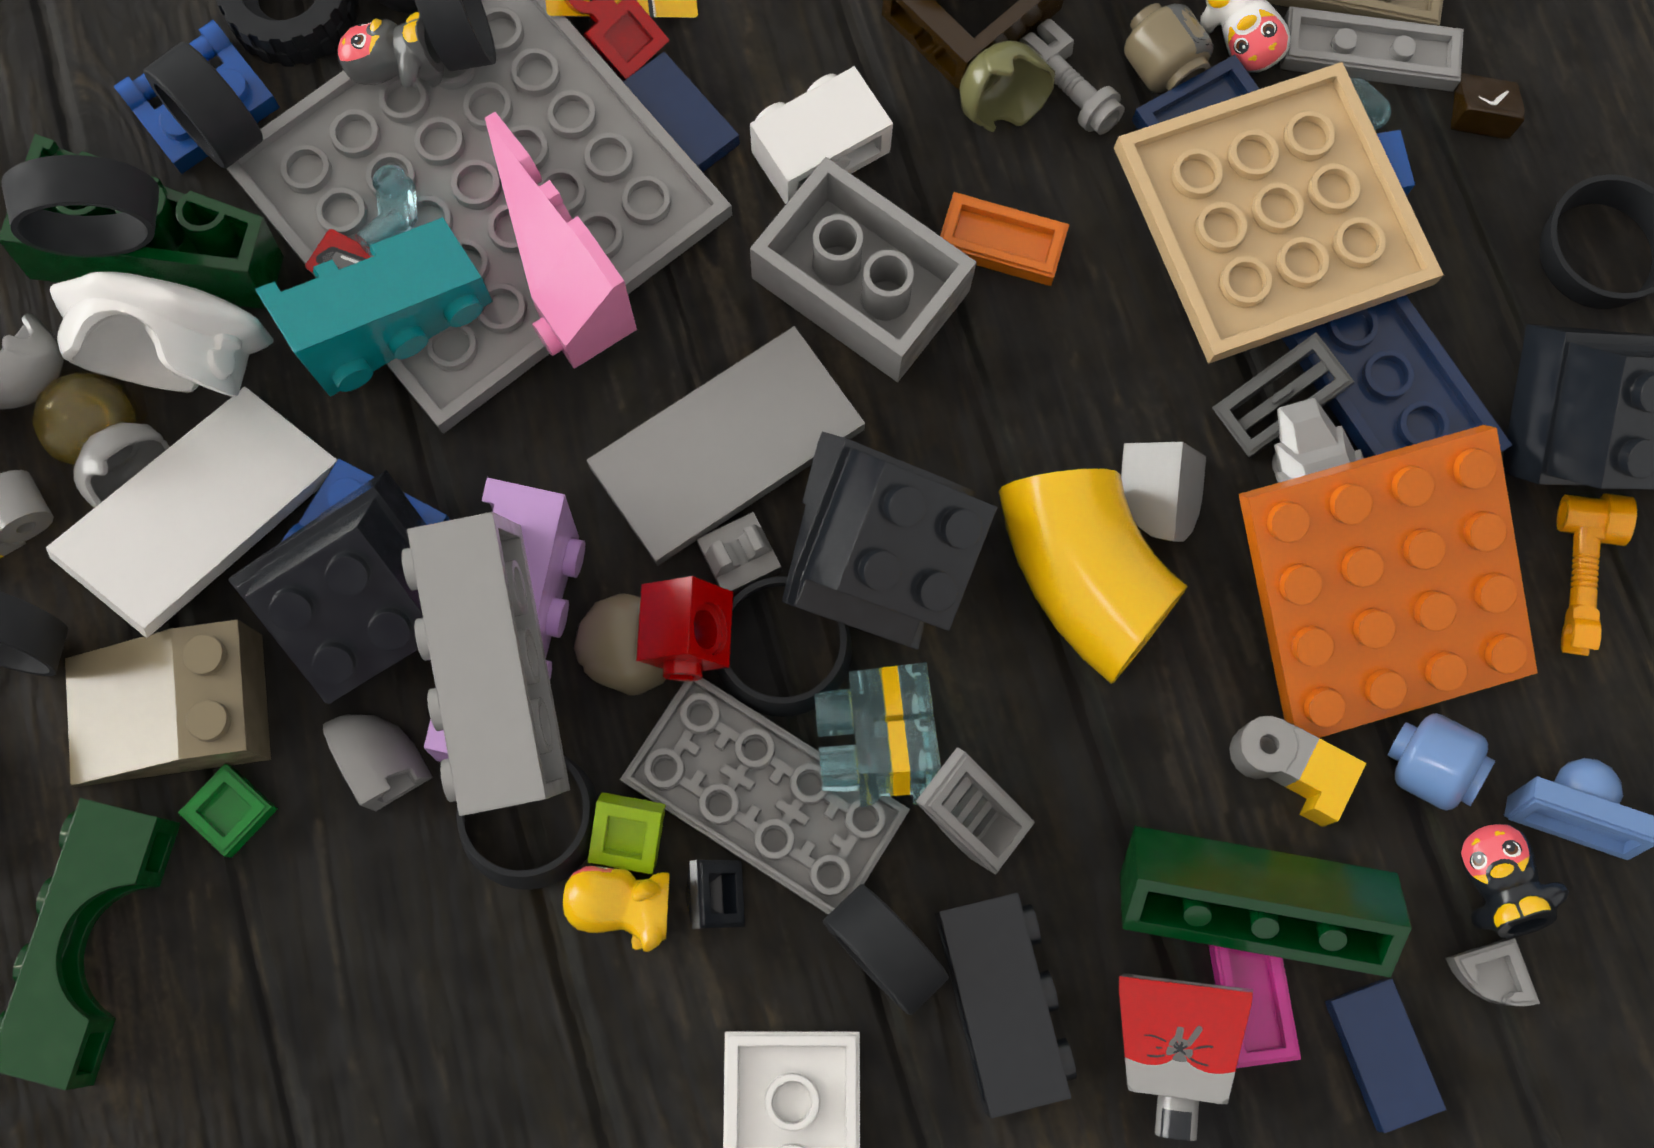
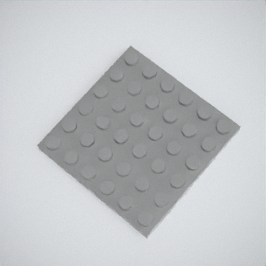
M481 0L494 41L496 52L495 64L452 72L445 67L442 81L435 88H432L426 80L417 78L410 88H404L399 75L384 83L363 85L352 81L343 70L261 128L263 141L226 168L304 264L307 263L329 229H334L370 248L371 244L442 217L445 219L481 275L493 302L483 307L481 314L472 322L461 327L450 326L428 339L425 348L414 356L406 359H394L386 364L443 434L550 354L532 326V323L539 320L540 317L530 294L485 117L494 112L498 114L535 163L542 177V182L538 185L541 186L547 181H551L560 193L563 204L572 219L577 216L581 219L625 281L628 294L732 216L731 204L565 16H549L547 14L545 0Z

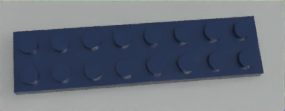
M1233 55L1138 107L1135 110L1132 122L1140 130L1259 90V87L1237 56ZM1406 295L1282 338L1289 350H1292L1316 332L1354 380L1353 386L1327 405L1358 450L1361 449L1364 458L1481 425L1497 428L1501 453L1512 446L1509 439ZM1313 353L1299 364L1306 372L1321 360ZM1328 372L1313 383V385L1319 391L1335 379Z

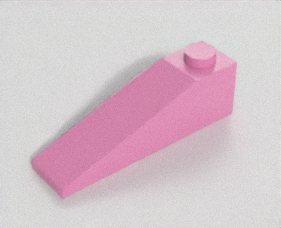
M494 112L485 117L530 294L540 317L539 320L532 323V326L548 352L554 356L562 351L575 369L637 330L625 281L578 216L572 219L563 204L560 193L549 180L541 186L538 185L542 182V177L532 158L498 114Z

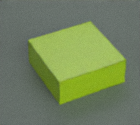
M602 792L596 802L588 863L653 874L657 865L666 804Z

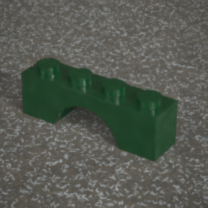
M79 799L76 810L67 816L62 825L59 835V846L62 851L54 874L44 882L38 894L36 911L39 917L30 942L21 949L14 963L13 980L16 984L7 1010L0 1014L1 1074L62 1090L94 1086L116 1018L99 1004L88 986L84 969V954L87 940L99 917L114 902L139 890L160 887L181 823L88 799Z

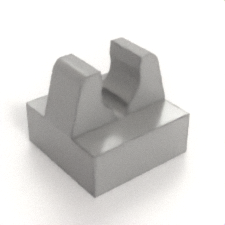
M754 512L697 539L698 546L718 586L733 591V596L757 581L771 578L782 572L781 565Z

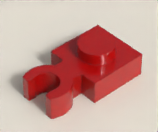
M564 0L571 10L578 14L589 15L594 20L595 24L583 35L623 81L637 72L670 41L637 0H619L617 3L614 0H592L589 2L584 0Z

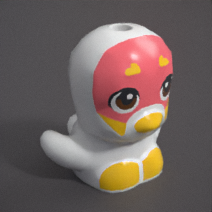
M1206 0L1207 7L1201 16L1200 24L1208 34L1212 33L1218 25L1222 26L1223 36L1230 57L1236 55L1247 72L1258 73L1267 70L1285 57L1289 50L1291 39L1289 29L1280 14L1267 0Z

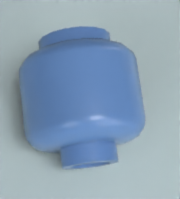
M1437 713L1425 717L1418 728L1406 722L1388 753L1389 757L1398 761L1395 770L1397 785L1403 790L1445 811L1456 808L1460 802L1471 806L1495 763V760L1486 756L1488 742L1485 737Z

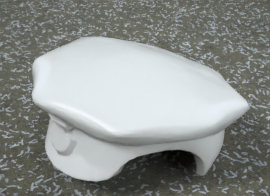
M92 272L78 278L53 284L50 287L52 299L63 317L57 336L62 357L88 371L123 381L183 393L193 392L201 385L224 395L238 396L249 355L273 343V338L255 316L226 300L189 286L130 273Z

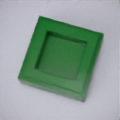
M225 763L178 813L224 857L232 858L278 808L238 770Z

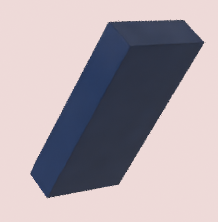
M665 52L658 55L623 81L702 172L740 145L739 134Z
M1392 978L1381 979L1324 1001L1377 1132L1387 1133L1446 1110Z

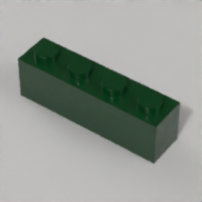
M1134 826L1120 872L1122 929L1391 978L1412 929L1399 876L1395 872Z

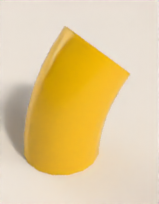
M1076 469L1057 471L1019 479L1002 486L999 490L1006 529L1017 562L1036 600L1058 632L1080 657L1111 684L1114 683L1159 628L1188 586L1170 572L1141 535L1124 494L1121 474L1116 470Z

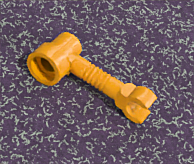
M1604 493L1600 499L1565 494L1559 503L1556 520L1557 529L1560 532L1574 533L1573 570L1571 571L1573 576H1571L1572 582L1570 585L1572 588H1570L1569 607L1565 614V623L1561 634L1562 653L1588 656L1589 649L1599 650L1601 623L1600 611L1597 609L1598 590L1596 588H1598L1597 576H1599L1598 564L1600 561L1598 559L1600 558V545L1603 543L1626 546L1629 543L1637 519V504L1634 497Z

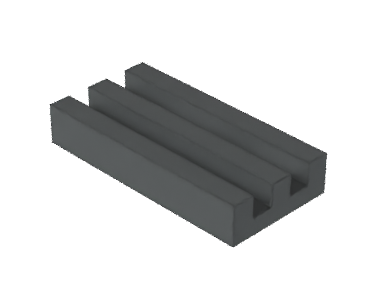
M1315 332L1213 406L1212 409L1251 459L1279 439L1278 421H1276L1252 439L1246 431L1328 372L1331 373L1335 380L1308 398H1315L1321 407L1353 386L1354 380ZM1315 353L1321 360L1238 421L1231 413L1311 354Z

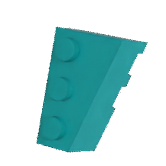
M443 217L371 244L370 252L373 257L338 269L333 259L313 267L316 279L281 292L275 281L255 289L294 354L330 397L339 391L348 392L361 387L371 379L373 371L394 359H406L414 356L425 348L428 339L450 326L461 327L472 322L481 314L483 307L493 302L481 275Z

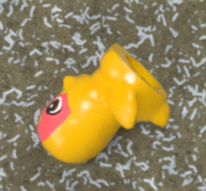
M585 866L574 872L565 884L563 894L564 915L568 922L577 930L588 933L625 930L632 934V948L635 950L643 949V951L649 952L666 940L669 873L661 872L653 874L649 879L636 880L633 874L626 869Z

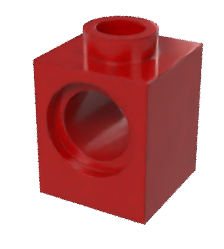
M694 576L642 584L636 661L663 669L662 676L675 681H698L702 679V671L729 668L733 591Z

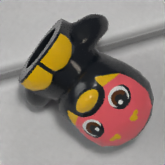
M1489 824L1476 829L1465 839L1460 854L1463 869L1486 901L1484 906L1477 908L1471 914V921L1474 926L1479 929L1494 930L1502 938H1514L1539 931L1557 920V908L1567 900L1568 888L1561 882H1552L1545 885L1539 882L1532 846L1523 832L1510 825Z

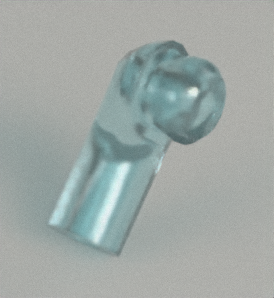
M385 165L375 172L372 184L377 190L378 216L355 234L359 245L371 257H373L370 252L371 244L411 230L418 220L417 194L414 182L397 165Z

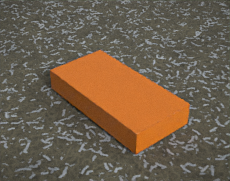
M953 192L940 237L975 260L977 266L1051 286L1069 224Z

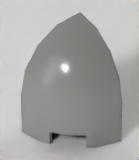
M1184 442L1124 443L1121 479L1130 512L1139 528L1157 539L1173 542H1184L1193 532L1200 514L1206 456Z
M347 714L323 724V732L329 749L360 806L377 811L433 778L415 744L399 726L374 715Z

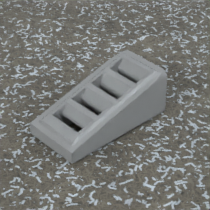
M959 748L955 749L915 801L962 852L995 875L1035 823L965 751Z

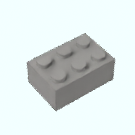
M827 157L821 161L750 248L753 280L896 382H899L969 293L977 263Z

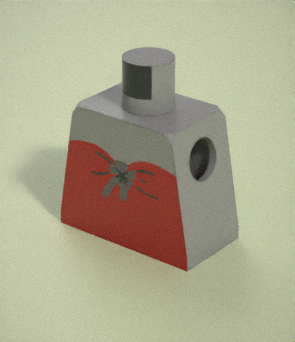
M1124 973L1119 976V997L1128 1090L1158 1095L1155 1135L1175 1140L1195 1141L1197 1140L1199 1101L1228 1104L1252 1006L1253 989Z

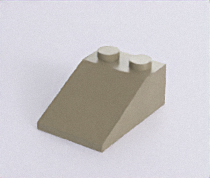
M239 620L171 628L153 633L148 638L143 636L65 658L71 786L80 787L222 767L225 763L238 765L271 760L262 634Z

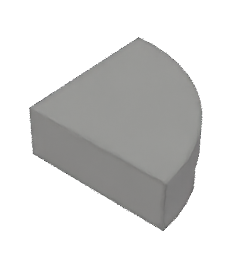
M1506 938L1446 957V961L1456 978L1478 997L1506 1006L1540 1004L1515 938Z

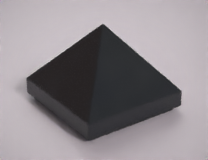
M742 860L689 861L685 900L692 929L745 927Z

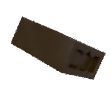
M883 0L882 16L960 91L961 80L969 64L979 53L999 42L1010 40L1019 42L1026 34L1036 31L1038 25L1055 15L1062 8L1064 0H1019L975 38L935 0Z

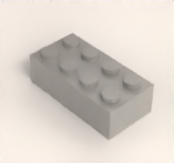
M494 512L407 529L410 548L402 550V566L409 588L412 591L418 590L423 618L415 620V638L422 659L424 661L431 660L436 688L428 690L427 700L430 718L435 730H444L448 759L441 761L440 771L442 786L449 802L457 801L459 816L544 800L569 791L570 786L521 525Z

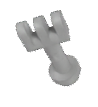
M1046 19L1037 27L1039 37L1035 33L1029 32L1019 42L1032 47L1055 70L1054 84L1058 85V88L1062 89L1081 108L1078 123L1088 132L1095 130L1099 135L1107 133L1118 123L1124 113L1125 108L1120 103V94L1111 86L1096 90L1065 61V59L1072 55L1074 40L1053 20Z

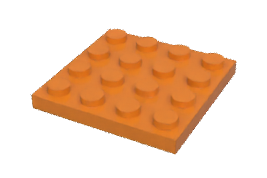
M1487 425L1477 426L1239 494L1284 720L1321 738L1538 673L1496 427Z

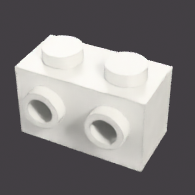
M854 66L839 75L828 74L819 78L810 86L806 93L786 104L784 102H777L765 108L757 116L756 120L750 123L751 151L784 203L787 204L825 157L851 174L889 153L893 122Z

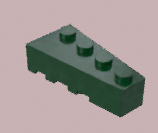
M34 134L25 161L46 156L78 154L59 148L52 139ZM81 151L79 154L86 156H95L84 151ZM153 176L151 177L154 178L159 186L155 234L149 244L136 251L108 257H72L44 252L22 243L13 235L8 214H6L0 231L1 245L29 279L60 283L92 272L130 273L189 286L226 300L233 305L260 309L267 308L255 289L274 281L277 283L284 258L263 217L193 191H189L186 194L163 186L160 179ZM84 205L56 206L43 209L55 213L79 216L122 213L109 208Z

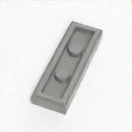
M1289 6L1284 16L1291 39L1289 50L1285 57L1280 60V69L1310 73L1343 62L1349 77L1352 79L1451 92L1461 82L1464 29Z

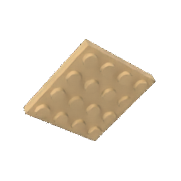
M1343 62L1142 128L1117 138L1114 150L1208 364L1433 286L1444 275Z

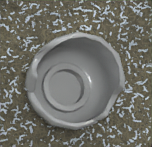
M26 313L22 317L24 325L15 336L6 335L2 339L3 348L0 350V410L14 409L34 403L42 399L59 381L64 358L59 350L57 338L34 314Z
M120 422L91 435L83 444L74 467L76 487L85 500L95 508L170 446L163 439L162 435L148 424Z

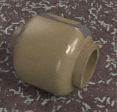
M1154 3L1140 11L1131 21L1130 27L1133 31L1126 40L1124 53L1127 60L1151 92L1166 93L1211 68L1208 61L1213 53V43L1188 6L1174 3L1161 7L1159 3Z

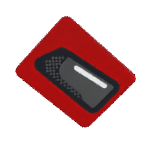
M329 229L305 264V268L313 273L314 266L333 259L338 269H342L373 257L370 252V248L334 229Z

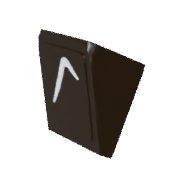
M1461 73V82L1455 88L1451 130L1510 139L1524 122L1525 116L1518 83Z

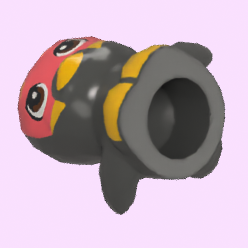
M419 12L410 15L406 22L400 25L389 19L380 20L377 18L372 22L356 25L342 36L338 46V59L342 69L352 81L358 84L376 85L399 75L404 88H410L417 78L426 80L432 88H435L441 83L444 76L445 65L439 58L427 34Z

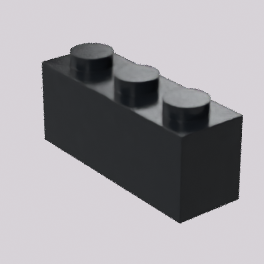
M1017 892L935 913L984 1113L992 1119L1071 1099L1067 1081L1077 1078L1075 1062L1067 1039L1056 1040L1050 1012L1059 1010L1058 998L1050 972L1048 970L1038 971L1032 945L1041 944V934L1032 905L1022 906Z

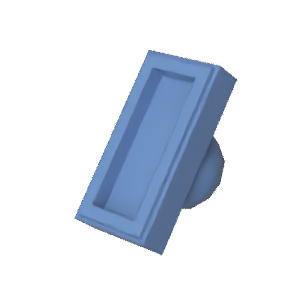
M1583 758L1568 762L1560 769L1554 782L1536 776L1507 796L1504 817L1516 823L1625 860H1629L1654 847V816L1620 805L1623 798L1622 782L1612 767L1598 759Z

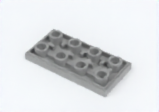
M793 326L586 461L656 565L659 566L697 541L698 538L706 535L812 465L822 431L850 440L864 431L865 422L796 327Z
M703 678L698 681H685L620 778L624 784L652 802L666 804V811L828 915L859 885H864L910 810Z

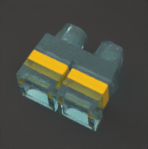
M927 662L849 671L850 689L814 694L818 737L853 734L854 745L819 747L822 791H859L860 807L875 804L881 796L912 795L913 805H918L915 801L941 769Z

